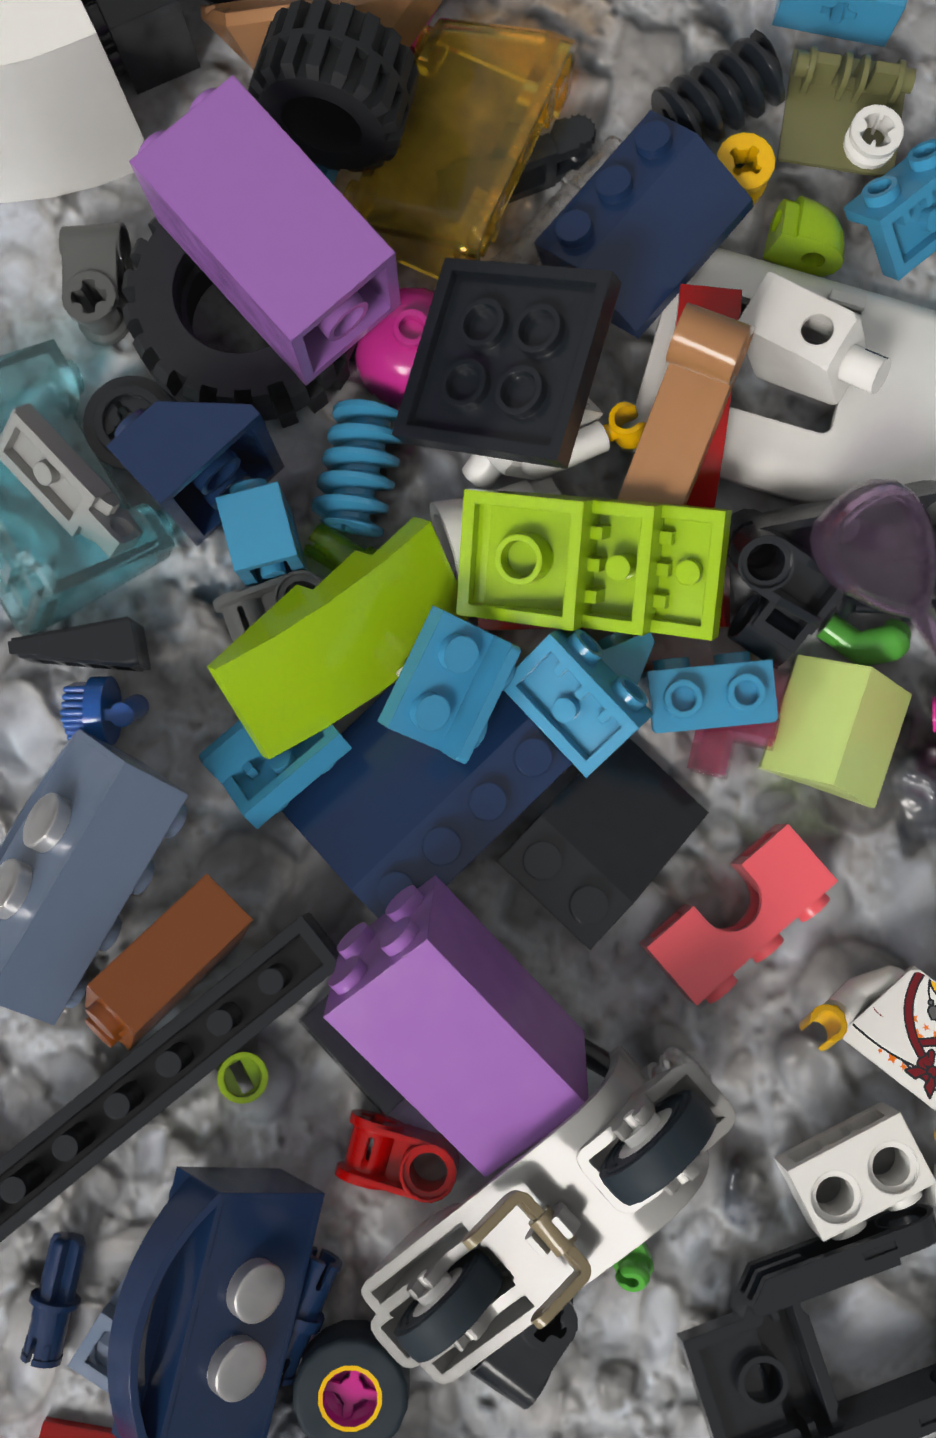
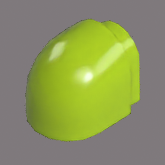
M799 196L795 201L783 199L772 217L763 259L819 277L837 272L844 262L845 253L844 232L838 218L828 207L810 198Z

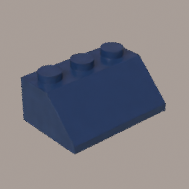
M650 110L535 240L534 245L544 266L613 271L622 284L611 323L639 339L677 296L680 284H687L751 211L754 207L753 200L697 133Z
M156 401L146 411L142 409L134 411L123 419L115 430V438L106 446L196 546H199L222 525L216 497L230 494L229 489L231 486L245 480L261 478L265 479L268 483L284 468V464L260 413L251 404Z

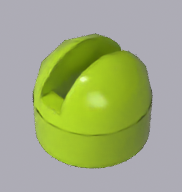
M250 1052L233 1053L218 1068V1088L224 1097L231 1102L238 1104L250 1103L258 1099L266 1089L268 1070L265 1063L255 1054ZM239 1060L245 1075L254 1087L244 1094L229 1067Z

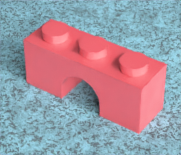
M789 824L773 825L730 863L744 880L749 892L748 908L738 922L729 927L715 928L702 916L695 906L684 903L639 942L684 997L696 1006L704 999L709 1004H712L722 998L737 983L738 980L733 974L751 958L755 963L767 958L783 943L784 938L779 934L797 917L801 922L809 920L830 901V897L826 892L838 880Z

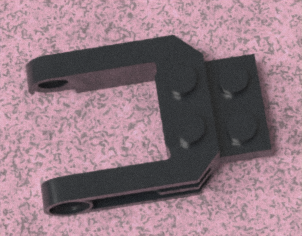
M913 1204L898 1211L887 1210L866 1219V1227L850 1238L844 1240H833L830 1238L823 1242L817 1236L748 1262L729 1302L732 1313L677 1333L710 1438H922L936 1432V1363L837 1401L810 1317L803 1311L800 1305L803 1301L901 1265V1257L935 1244L936 1216L930 1205Z

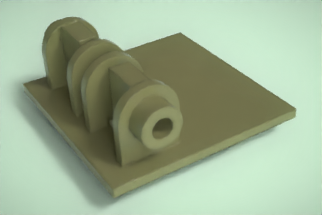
M812 45L809 51L794 48L777 161L875 177L885 175L895 167L897 150L890 161L884 166L873 170L862 169L854 165L846 157L843 148L844 136L855 115L864 107L870 105H885L893 109L902 120L905 93L910 94L916 79V68H910L907 66V61L899 59L897 63L878 60L872 61L870 54H863L862 58L859 59L853 58L854 54L850 51H846L844 56L818 51V46ZM867 128L862 136L863 140L869 145L873 140H876L875 147H880L885 138L878 130L875 131L874 135H871V128Z

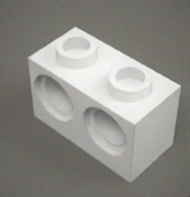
M882 1101L774 1157L808 1226L823 1242L830 1238L833 1240H844L858 1234L866 1227V1219L885 1209L898 1211L915 1204L922 1197L921 1191L936 1183L901 1112ZM893 1147L895 1151L893 1166L883 1174H874L872 1164L875 1155L884 1148ZM828 1177H839L841 1188L837 1197L827 1203H818L816 1191L819 1184Z

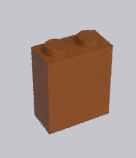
M206 873L87 984L85 1007L87 1009L85 1011L89 1016L85 1019L86 1024L110 1048L119 1041L130 1051L240 944L253 919Z

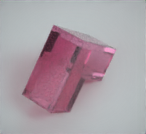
M778 708L777 721L772 723L695 730L687 768L690 772L727 780L735 743L773 751L781 719V709Z

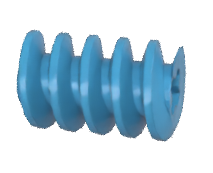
M348 399L340 401L333 406V419L338 424L330 427L327 432L328 442L333 448L327 449L322 454V464L329 471L322 472L317 476L316 480L317 487L324 495L316 496L311 502L312 511L322 518L320 519L321 523L332 529L359 536L381 537L384 535L385 530L369 521L372 514L389 513V505L374 496L376 491L394 490L395 483L381 475L380 470L381 468H396L400 464L399 458L385 451L386 445L404 444L392 435L393 429L390 428L391 422H396L398 410L364 399Z

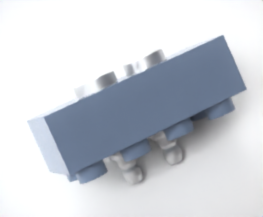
M81 729L75 732L48 768L0 845V1006L51 1025L56 1024L65 1007L74 1008L83 999L89 981L86 970L98 950L107 951L116 942L124 924V916L120 913L131 893L138 895L148 887L156 867L153 860H151L164 837L170 839L178 834L187 817V807L184 802L189 794L141 760Z

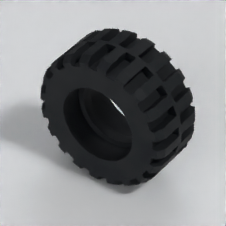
M156 217L148 223L153 235L148 241L143 238L137 239L129 255L137 271L129 269L124 273L122 292L129 303L122 310L126 328L134 338L132 343L156 383L167 396L170 394L177 402L251 404L260 413L264 423L265 421L279 419L282 428H286L299 423L296 412L308 406L315 414L329 402L325 391L330 386L336 390L342 389L350 377L348 362L355 361L357 343L308 385H305L270 345L248 353H227L212 349L201 343L195 336L192 328L193 317L198 302L213 282L163 228Z

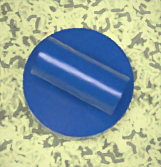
M112 676L90 677L87 682H74L63 688L65 694L62 695V699L65 701L61 703V707L64 709L60 711V715H62L60 720L63 723L65 734L68 735L67 740H70L75 732L81 729L110 745H114L120 736L121 727L132 724L148 713L149 702L140 694H134L122 700L119 685Z

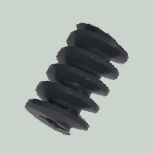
M755 29L750 38H740L733 43L730 50H720L715 53L709 63L700 62L695 65L690 71V75L681 74L675 77L670 83L669 88L658 87L651 94L652 110L697 133L703 141L702 132L704 131L712 141L718 143L725 137L723 119L731 129L738 131L745 125L743 108L752 118L758 119L765 113L764 99L771 106L778 107L785 101L783 73L777 53L770 40L762 32Z

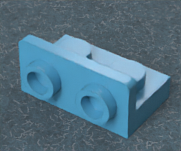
M930 139L914 146L908 152L905 159L885 175L870 181L865 185L862 193L843 208L847 220L868 227L883 275L898 281L936 251V139Z
M432 606L380 714L378 722L388 729L438 749L453 760L466 764L473 750L483 741L487 732L488 719L502 691L509 686L514 677L515 664L521 653V648L438 607Z
M557 629L551 632L516 667L514 677L504 691L587 778L643 726L653 714L646 706L648 699L643 690L625 675L618 677L601 659L604 656L603 650L588 633L581 629L575 631Z

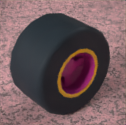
M342 1320L324 1328L307 1345L293 1384V1410L302 1432L308 1438H392L398 1432L408 1409L410 1368L403 1367L395 1361L375 1338L371 1331V1322L368 1320Z

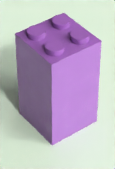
M234 75L229 77L219 87L209 88L199 94L191 104L189 112L166 131L160 130L150 135L140 146L138 154L129 161L157 221L305 385H308L401 305L394 250Z
M436 875L418 889L414 885L404 888L388 904L384 915L369 926L365 922L356 925L339 942L337 946L339 954L335 970L328 981L330 991L323 1018L484 1177H487L548 1135L589 1098L584 1030Z

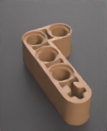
M689 302L686 304L667 351L666 362L669 365L617 499L687 505L755 330L752 325Z

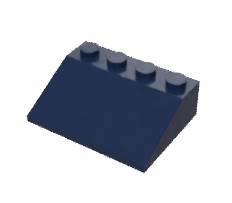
M394 683L341 733L352 749L341 757L329 771L320 775L293 798L282 810L291 823L378 919L385 914V910L391 900L410 885H414L418 889L436 875L447 886L573 764L505 691H502L488 719L487 732L483 741L473 750L469 761L463 764L453 760L438 749L388 729L378 722L380 714L395 685Z

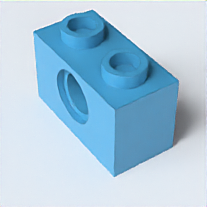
M261 478L245 480L231 486L229 489L230 494L215 498L234 572L246 586L258 585L292 571H308L294 514L278 481L267 484V481Z

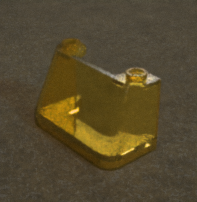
M440 17L434 27L428 24L424 26L414 52L415 65L419 69L418 87L396 155L391 161H384L383 166L374 170L365 168L360 180H350L343 193V196L394 250L396 262L438 280L445 258L480 260V257L484 258L491 242L495 243L497 239L500 219L543 128H549L553 117L559 118L569 97L577 48L576 40L556 31Z

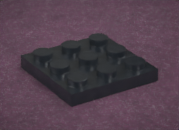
M445 258L392 435L404 444L568 469L622 282L613 271Z

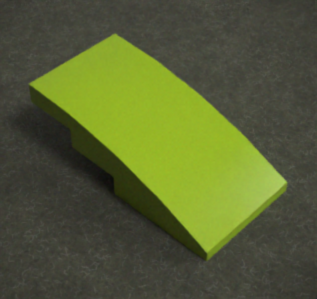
M464 489L456 615L569 631L589 628L639 636L651 632L713 641L719 635L732 510L597 497Z
M413 516L373 555L355 550L313 590L296 584L207 665L208 670L263 757L270 760L321 732L398 679L396 672L400 667H404L432 606L438 607L464 621L470 618L469 616L456 615L458 582L431 521Z

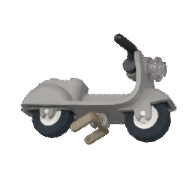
M585 1038L586 1067L604 1077L597 1090L559 1126L462 1203L451 1204L422 1222L383 1259L365 1281L361 1289L362 1296L369 1307L376 1313L371 1321V1331L397 1363L406 1368H414L421 1365L427 1374L438 1383L447 1384L454 1382L530 1325L534 1324L537 1329L545 1327L582 1287L644 1243L688 1204L702 1186L709 1168L708 1149L726 1135L736 1122V1111L733 1105L712 1083L709 1070L696 1054L691 1051L683 1053L677 1048L670 1047L660 1055L659 1064L652 1062L642 1068L622 1046L618 1045L609 1053Z

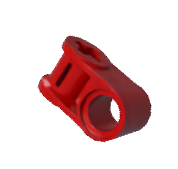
M363 1109L351 1110L349 1122L354 1126L344 1161L337 1162L334 1171L339 1179L359 1187L384 1190L424 1203L442 1200L451 1192L456 1182L460 1157L457 1149L442 1134L405 1124L400 1120L378 1112ZM373 1138V1147L371 1150L369 1160H367V1150L369 1147L370 1139ZM423 1153H434L445 1162L447 1173L440 1179L434 1181L426 1180L415 1171L414 1159Z

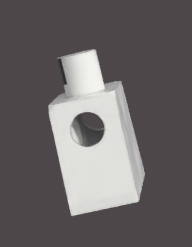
M768 271L738 320L755 328L747 355L756 377L827 404L835 405L839 403L850 385L871 394H876L889 374L891 359L867 349L861 318L855 312Z

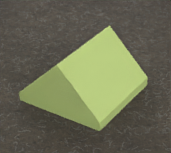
M798 654L795 656L778 706V719L772 724L758 769L855 803L875 808L912 694L871 666Z

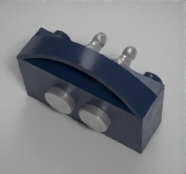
M177 1166L169 1193V1200L141 1241V1245L133 1258L123 1282L114 1311L109 1337L107 1376L108 1393L114 1417L111 1433L116 1438H267L325 1196L324 1192L280 1168Z

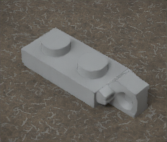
M30 403L13 409L0 435L1 462L72 537L79 534L83 535L91 542H95L110 559L134 548L144 531L127 509L119 507L121 503L116 494L111 493L112 490Z

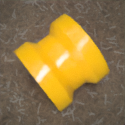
M741 132L731 135L722 142L716 156L749 194L754 205L760 200L775 169V155L772 147L764 138L754 133ZM744 163L742 168H735V164Z

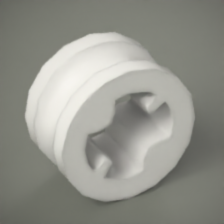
M874 104L860 110L855 115L844 136L843 148L846 157L854 165L862 169L873 170L884 166L890 161L904 136V126L900 116L893 109L885 105ZM867 128H871V135H874L875 131L878 130L885 137L880 147H875L876 140H873L870 145L863 140L862 136Z

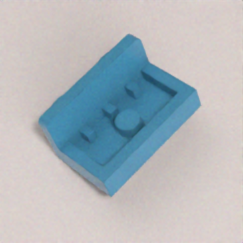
M743 651L713 655L714 665L690 667L689 657L653 661V671L643 673L639 680V687L649 700V708L653 714L651 717L652 731L658 734L764 724L777 721L778 708L772 659L751 661L750 652Z
M239 720L199 754V760L224 786L242 815L258 829L272 816L281 812L293 798L320 775L329 771L352 747L334 725L331 724L321 732L269 760L260 754Z

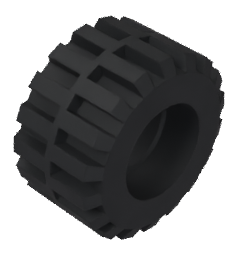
M297 0L291 2L289 9L282 7L278 10L268 27L248 91L314 164L316 163L336 171L346 169L351 172H364V168L374 170L382 167L384 161H391L396 155L418 87L419 69L413 64L415 56L410 47L400 44L402 37L393 28L383 26L380 23L381 19L370 12L365 14L356 10L355 5L342 1L339 5L333 4L329 0H313L312 4L304 0Z

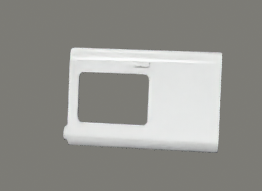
M718 247L687 284L742 290L741 303L748 305L768 271L855 312L861 318L867 349L891 359L889 374L876 394H871L852 385L849 386L841 401L836 404L830 429L825 433L814 432L730 407L720 480L802 504L922 480L936 481V310ZM679 293L660 315L635 403H632L636 406L638 417L631 422L625 423L621 427L623 429L631 428L637 423L647 422L669 365L666 362V355L674 333ZM621 447V451L635 454L636 448L625 449ZM936 502L932 503L925 510L922 519L923 527H930L936 524Z

